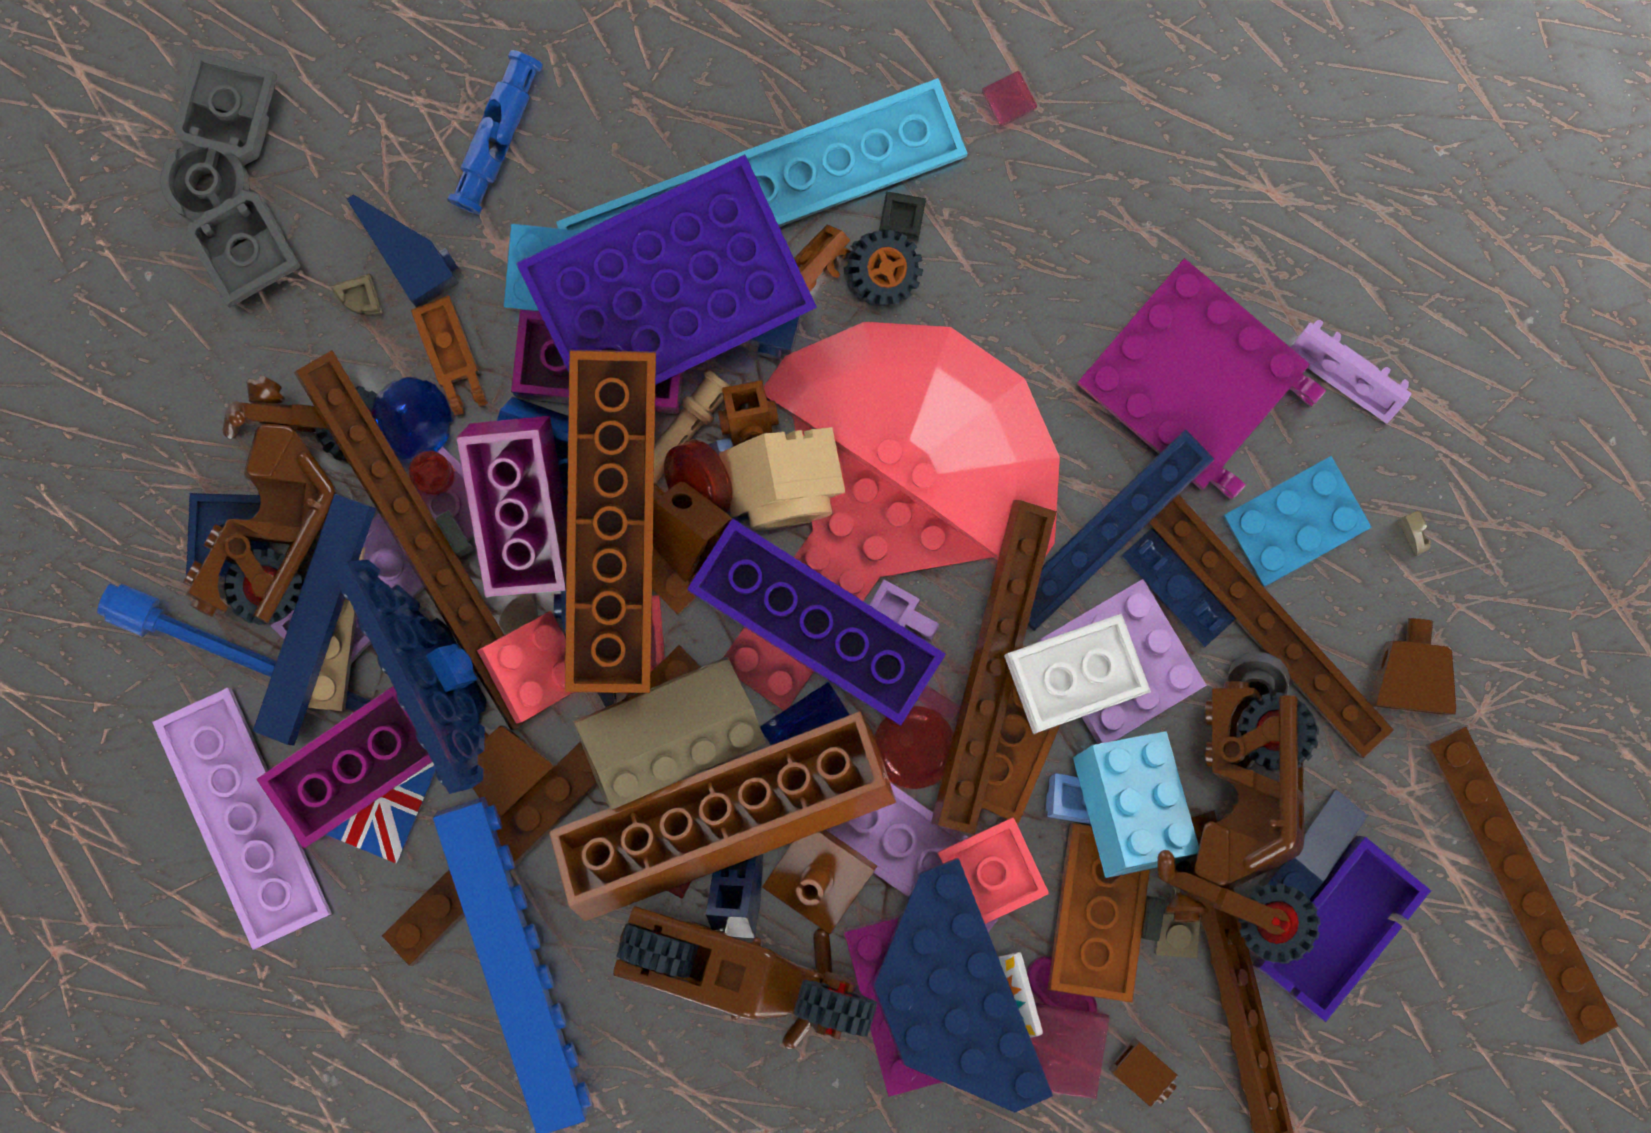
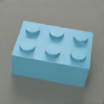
M1167 731L1095 744L1073 757L1105 878L1158 868L1157 857L1162 850H1169L1173 853L1175 864L1198 854V841Z

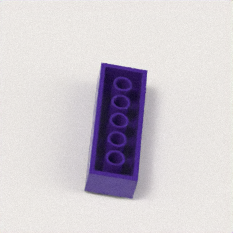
M733 518L687 588L694 596L899 726L904 722L946 653Z

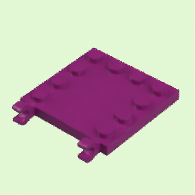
M1185 258L1077 382L1079 387L1158 454L1186 429L1215 459L1191 482L1201 490L1211 482L1231 500L1241 492L1246 484L1233 473L1224 469L1223 466L1286 392L1291 389L1310 407L1316 404L1326 392L1317 382L1303 374L1310 365L1304 358Z

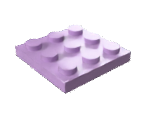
M1144 579L1037 641L1041 642L1122 614L1151 692L1083 716L1082 719L1097 744L1119 739L1207 686Z

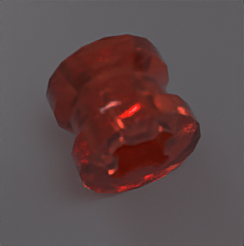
M425 451L418 454L412 460L409 467V476L412 483L422 492L429 495H440L452 486L455 479V470L452 463L442 454L435 451Z

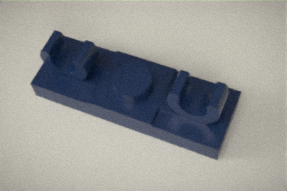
M1152 528L1120 556L1141 580L1144 579L1153 594L1203 648L1235 620Z

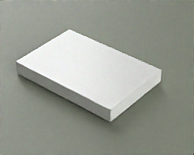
M1122 614L1004 655L1033 734L1151 692Z

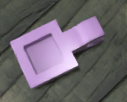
M883 580L870 606L901 626H907L930 640L933 639L939 628L937 622L915 611L920 602L919 598Z

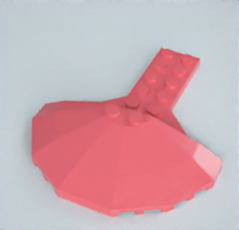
M862 322L786 355L764 385L766 399L768 401L775 400L776 406L793 418L795 431L802 430L803 436H805L804 431L833 428L845 493L830 498L832 515L811 522L813 530L794 558L862 601L867 598L878 580L883 577L992 558L998 560L1013 500H1022L1057 511L1060 456L1025 378L952 327ZM1056 516L1046 555L1055 544ZM745 627L724 655V657L729 659L740 681L784 712H787L814 673V671Z

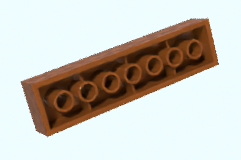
M570 350L565 692L650 693L655 351Z
M860 711L668 785L613 810L608 808L549 831L568 905L584 921H588L897 802L873 731Z

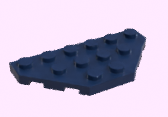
M370 560L344 562L334 569L340 581V590L344 597L350 601L356 612L361 631L369 638L378 655L377 661L380 668L389 676L397 692L396 697L399 705L408 713L416 729L418 742L427 750L435 766L437 779L446 787L449 794L473 788L483 781L484 769L477 765L478 755L484 752L485 727L479 723V714L485 711L486 698L477 681L464 688L445 692L426 657L427 654L438 647L457 644L450 629L438 618L430 621L418 611L420 603L398 584L391 588L377 577L380 575V569Z
M959 858L918 873L912 885V891L903 913L900 914L888 943L889 947L882 964L871 984L902 1065L1014 1113L1053 1097Z

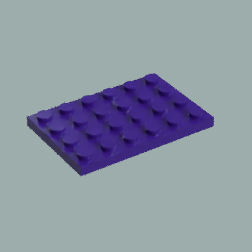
M745 154L516 263L568 372L570 350L655 351L656 385L817 308Z

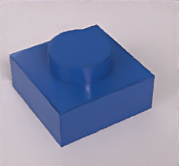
M458 643L438 647L426 655L445 692L464 688L477 680L472 670L471 658L460 648Z

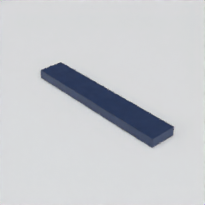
M1186 429L1043 565L1028 622L1029 627L1033 631L1047 620L1215 460Z
M334 494L253 732L286 745L295 746L345 601V597L339 587L340 581L334 569L346 561L359 560L376 511L375 507Z

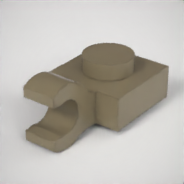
M1172 886L1171 900L1177 892L1180 893L1181 889ZM1164 912L1160 941H1155L1154 953L1161 956L1198 959L1201 917L1200 922H1175L1174 914Z

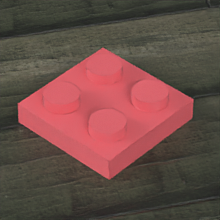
M552 611L538 616L477 650L516 724L527 720L574 693L565 692L566 638Z
M1014 817L937 852L942 864L959 858L985 924L1049 894Z

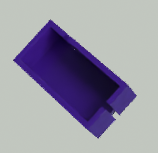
M1355 836L1327 878L1310 898V901L1314 903L1318 910L1316 912L1317 916L1320 917L1321 924L1318 925L1319 938L1318 940L1315 939L1312 945L1314 948L1310 953L1307 951L1303 954V958L1298 961L1292 960L1289 961L1290 963L1282 964L1258 957L1252 965L1280 988L1288 991L1291 997L1314 1016L1327 1022L1402 928L1396 921L1388 919L1393 913L1398 918L1408 920L1432 890L1367 837Z

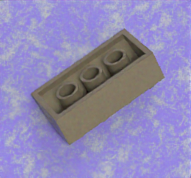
M727 657L650 689V693L636 694L573 721L600 793L612 810L766 744L754 709Z

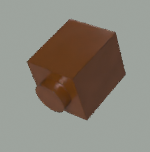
M1136 1038L1109 1068L1113 1075L1150 1107L1156 1101L1159 1104L1164 1103L1177 1087L1173 1081L1178 1075Z

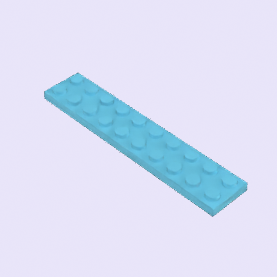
M939 78L556 221L558 229L584 231L745 154L779 227L960 160L967 157L968 153Z

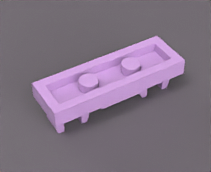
M1317 320L1314 324L1310 322L1291 345V348L1310 364L1309 370L1388 424L1412 393L1407 390L1409 382L1404 379L1399 385L1387 376L1391 371L1390 368L1385 367L1379 371L1378 367L1348 346H1343L1339 343L1341 340L1340 333L1336 332L1331 337L1320 329L1324 323L1323 321Z

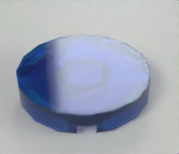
M405 377L387 384L377 395L372 408L374 420L395 455L401 459L418 460L437 453L447 442L450 434L448 432L449 422H452L451 409L445 395L435 384L427 380L422 381L417 379V377Z

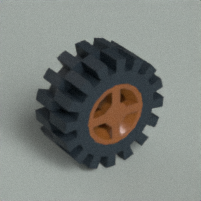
M891 230L874 231L860 236L861 239L859 241L853 242L850 246L852 251L846 253L844 259L848 261V265L843 268L844 274L849 276V280L846 283L849 288H854L855 292L853 294L858 298H863L865 302L870 304L900 303V300L910 297L912 289H917L920 284L917 281V277L923 274V269L919 268L918 262L922 261L921 254L916 255L915 249L918 247L914 242H908L906 240L907 236L902 233L897 234Z

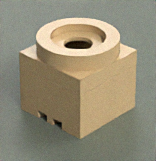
M833 428L804 431L805 436H803L802 430L793 431L786 435L785 432L765 433L720 452L719 456L731 517L748 516L750 529L762 531L800 525L832 515L830 498L845 493Z

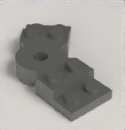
M195 51L173 128L183 146L178 150L175 149L165 160L161 171V189L168 204L183 218L191 222L188 225L186 236L223 301L230 308L301 267L266 202L257 193L249 192V176L245 168L246 164L260 156L270 120L267 112L276 84L277 74L273 71ZM205 174H213L214 182L208 190L198 191L197 182L199 178Z

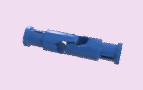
M510 50L508 55L510 62L503 79L495 84L483 118L478 125L460 167L463 171L455 192L449 194L447 199L451 204L478 215L481 214L482 207L480 204L488 185L496 180L514 132L529 102L530 96L528 91L536 72H541L543 64L537 59L515 50ZM489 141H491V142L494 143V145H493V147L490 149V151H489Z

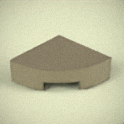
M370 273L331 285L337 299L349 310L365 316L384 314Z
M1417 510L1397 520L1415 556L1430 549L1431 540L1427 539L1423 532L1427 525L1421 511Z
M535 593L521 594L506 606L499 620V627L504 635L538 617Z

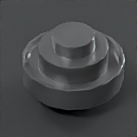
M1251 652L1236 658L1230 665L1227 682H1248L1249 688H1255L1260 693L1262 700V695L1268 693L1271 696H1275L1276 692L1287 695L1290 676L1287 667L1280 659L1267 653Z

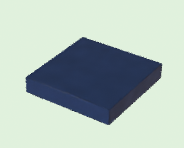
M190 493L186 575L194 561L203 564L210 549L203 545L214 525L217 524L223 528L228 519L249 520L258 513L261 505L259 495ZM249 540L250 551L255 549H272L273 543ZM224 561L218 577H225L232 563Z

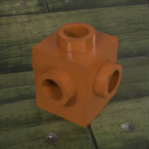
M762 380L722 388L725 410L718 411L722 435H731L733 447L759 435L773 433L772 426L779 425L775 400L767 401Z

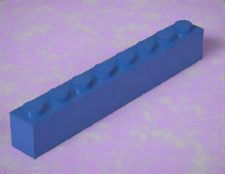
M485 796L437 811L433 816L435 827L536 1133H551L585 1122L588 1111L587 1107L592 1106L590 1093L585 1082L578 1083L574 1068L579 1067L577 1053L572 1042L565 1043L561 1031L562 1028L566 1027L564 1013L560 1003L553 1005L548 989L553 988L551 973L546 963L542 965L539 963L535 951L541 948L539 937L534 924H526L522 911L528 908L526 897L521 884L514 886L509 870L515 868L509 846L507 844L501 846L496 830L502 829L498 811L495 805L488 806Z

